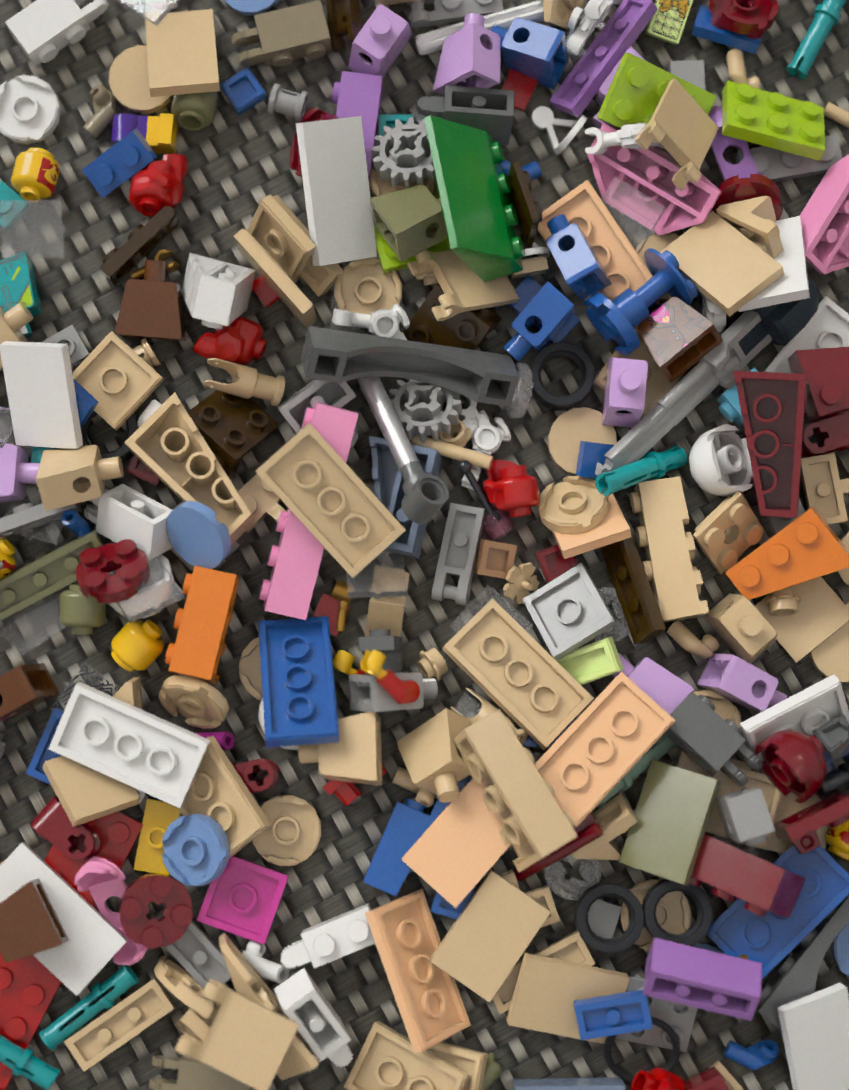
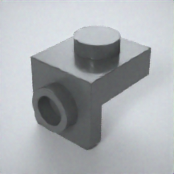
M390 629L369 630V637H359L360 652L377 650L386 656L382 669L389 668L392 672L403 671L402 637L391 636Z

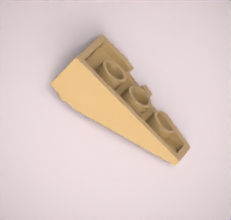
M223 933L219 937L220 949L236 992L288 1018L275 993L229 937ZM298 1030L276 1072L281 1080L310 1071L319 1065L316 1054Z

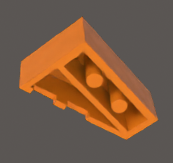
M813 506L725 573L739 592L750 600L848 568L849 551Z
M194 566L193 574H186L182 594L187 595L184 609L178 608L174 621V629H178L176 642L169 643L165 657V664H170L168 671L172 674L195 677L208 684L218 686L220 675H216L220 657L224 655L226 648L224 643L228 624L231 623L239 585L237 575L200 566Z

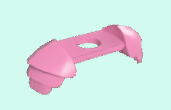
M92 857L76 874L75 885H77L79 892L90 890L100 914L128 939L125 945L113 957V962L118 965H133L144 957L148 948L137 944L128 937L121 925L119 912L111 911L106 905V899L116 896L122 899L123 893L127 888L124 881L126 877L112 862L104 858Z

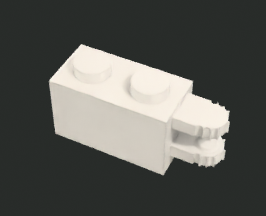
M36 0L5 23L12 36L36 67L40 63H47L54 59L59 50L69 43L74 44L80 41L86 35V31L91 29L89 23L105 12L109 4L106 0H94L80 9L79 5L86 0Z
M124 484L111 490L104 489L103 495L89 500L94 504L87 505L86 509H84L85 518L96 524V532L109 538L114 543L124 539L133 540L137 548L144 552L149 561L173 548L166 531L167 517L172 509Z
M367 903L304 929L301 933V940L283 949L280 963H283L286 968L291 969L295 968V966L299 967L312 962L313 967L317 968L375 944L365 915L366 912L372 910L370 904Z
M303 968L274 988L283 1011L290 1020L300 1024L297 1030L319 1060L322 1061L328 1057L336 1067L339 1066L341 1068L348 1065L353 1059L352 1051L347 1045L351 1039L341 1018L307 971Z

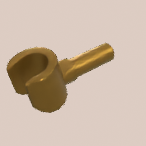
M166 249L157 252L155 260L165 262L168 257L175 255V253ZM177 262L169 263L166 265V272H176L180 268V264ZM145 266L131 272L132 279L144 277Z
M341 580L336 582L331 598L341 601L335 631L344 632L347 609L354 591L350 584Z

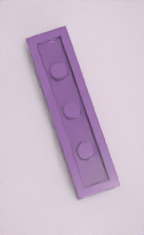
M652 0L622 1L549 100L555 109L579 118L624 53L632 46L657 12L658 8Z

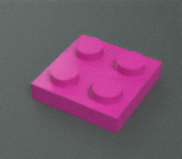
M232 856L228 860V865L223 874L210 883L197 921L264 945L289 875L246 859Z

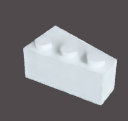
M189 253L182 295L192 317L201 319L202 325L214 329H222L223 325L228 326L248 308L256 270Z

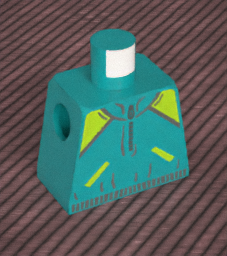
M25 252L0 260V306L7 312L19 302H22L32 316L35 317L41 314V306L32 261ZM29 323L19 329L26 339L33 335Z

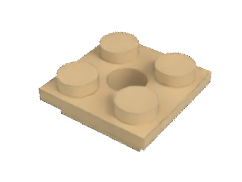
M737 491L732 497L728 496L694 529L693 537L715 570L722 574L726 569L733 567L737 563L738 558L751 545H755L761 540L765 530L744 496Z

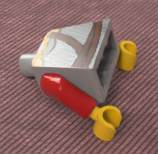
M338 650L333 659L334 668L349 676L350 710L382 712L423 708L424 700L437 697L438 686L435 678H423L421 672H392L389 668L384 670L382 666L386 656L377 650H372V652L366 650L361 660L360 668L357 670L352 668L356 657L344 650Z

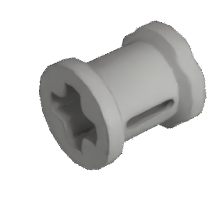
M275 83L268 102V112L270 114L278 112L293 116L296 121L301 122L307 109L309 92H293L282 89L280 84Z

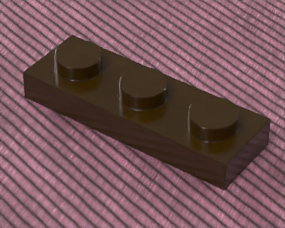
M631 534L630 538L602 547L601 552L634 644H644L666 628Z

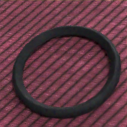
M651 1017L653 1025L663 1029L671 1039L673 1046L672 1056L668 1064L663 1068L671 1072L677 1064L680 1055L679 1039L670 1025L661 1019ZM617 1035L608 1036L604 1046V1056L608 1067L616 1076L632 1083L635 1076L622 1071L615 1064L612 1057V1044Z

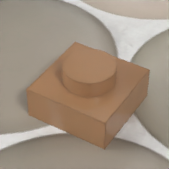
M480 539L474 573L506 579L508 571L514 565L517 545Z

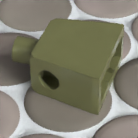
M418 185L370 198L375 227L400 262L446 239L448 232L441 198L435 199L425 185Z

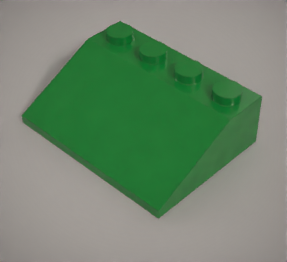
M431 115L424 117L451 250L484 282L522 271L521 258L525 257V249L519 236L516 237L514 226L518 225V217L512 204L509 205L507 194L511 193L512 190L507 174L502 172L500 162L505 161L500 142H494L484 130Z

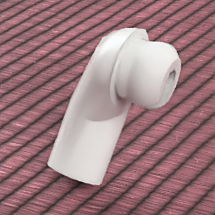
M250 940L247 943L246 951H243L242 954L262 978L279 984L286 981L289 977V969L284 965L262 958L266 951L265 945Z

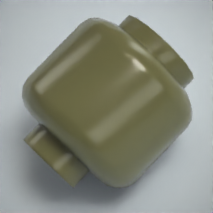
M216 91L174 95L171 113L174 114L176 121L181 127L191 131L201 130L214 121L218 93Z
M69 584V590H65L60 594V623L66 627H72V634H93V628L102 626L106 621V604L97 602L96 597L88 595V598L81 593L78 584Z

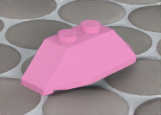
M603 123L600 130L607 133L620 130L607 123ZM597 136L595 137L591 147H594L596 145ZM619 145L608 147L599 156L587 153L589 161L592 163L595 179L603 201L659 235L704 223L722 192L704 175H701V178L695 184L690 180L686 184L685 189L680 191L672 182V178L681 166L671 155L657 147H649L644 151L642 148L625 149Z
M849 154L829 167L800 214L806 261L820 274L824 275L831 273V271L849 267Z

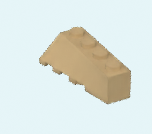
M175 392L124 442L129 450L183 502H200L211 508L217 514L214 518L219 524L224 523L231 539V546L255 522L251 512Z
M680 476L638 483L634 487L635 492L630 493L633 513H639L641 525L636 527L637 543L639 548L644 547L646 561H642V565L648 581H650V586L663 622L698 618L709 613L707 600L699 601L698 594L701 593L703 581L701 571L696 566L692 567L691 560L695 558L696 548L691 532H685L684 525L689 524V515Z
M500 709L465 728L454 738L473 780L477 783L482 782L485 787L483 790V801L488 811L497 814L502 822L503 829L499 833L504 844L509 845L512 843L518 855V858L513 860L518 873L577 837L571 817L561 810L554 798L555 794L552 786L548 781L542 779L535 767L534 757L528 749L523 748L516 736L513 723L502 714Z

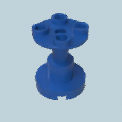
M649 248L644 252L645 262L653 277L635 292L627 288L613 301L603 294L595 292L583 302V305L590 306L585 312L592 325L606 342L610 339L615 340L619 344L615 350L623 356H629L640 346V341L634 328L650 315L648 307L666 292L670 297H678L688 305L698 295L694 284L687 278L684 279L677 270L680 266L679 262L668 250L661 254L657 250Z

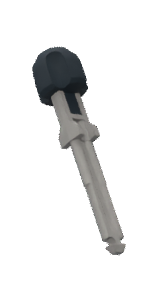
M808 277L810 298L741 311L742 315L720 335L723 341L701 358L699 363L604 455L606 458L605 464L597 463L596 477L601 473L609 472L640 460L718 385L730 390L736 384L733 371H741L769 342L778 346H786L807 325L818 310L819 297L816 284Z

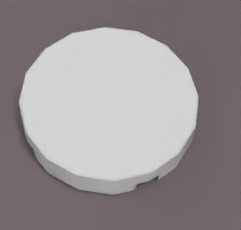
M20 75L9 82L5 81L0 85V132L3 136L15 143L32 144L40 142L51 135L59 123L61 108L58 97L50 85L36 76Z

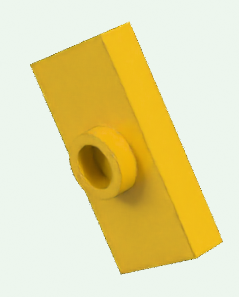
M149 798L146 800L142 822L143 827L140 832L133 870L170 875L163 863L164 844H162V838L169 824L181 817L178 807L161 800Z

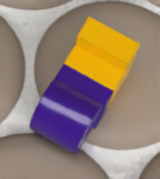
M120 113L113 116L112 146L137 128L156 154H173L176 152L178 124L174 114L160 113V116H138Z

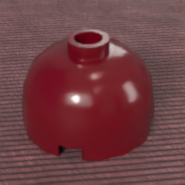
M790 729L775 732L756 746L755 755L757 756L761 752L764 758L763 766L761 767L762 771L782 794L787 796L792 792L798 796L794 802L805 803L822 786L827 774V764L823 755L825 749L816 737L812 735L808 737L802 732Z

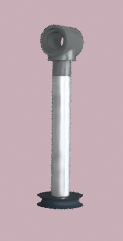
M359 378L357 380L405 481L402 485L405 493L401 503L402 511L412 522L417 524L429 523L448 500V488L441 479L423 471L380 378Z

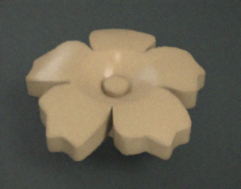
M532 563L520 564L519 567L513 566L506 576L508 583L503 587L504 596L514 599L517 604H524L522 599L530 595L529 591H536L540 584L537 580V575L533 574L536 567Z

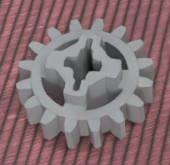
M409 117L407 124L404 125L397 119L395 120V128L391 129L385 125L383 127L384 136H375L376 146L371 147L375 171H380L381 180L385 181L391 178L392 187H397L400 182H404L406 188H410L412 182L424 185L423 179L429 178L432 181L436 180L432 154H429L430 145L424 119L419 125L414 124L413 117Z
M399 379L397 381L398 390L390 389L389 397L409 441L415 435L419 436L421 443H425L426 436L429 435L437 441L441 431L449 435L451 433L450 424L458 425L459 414L462 413L460 394L422 381L409 379L410 381L406 383ZM446 402L447 406L443 412V403Z

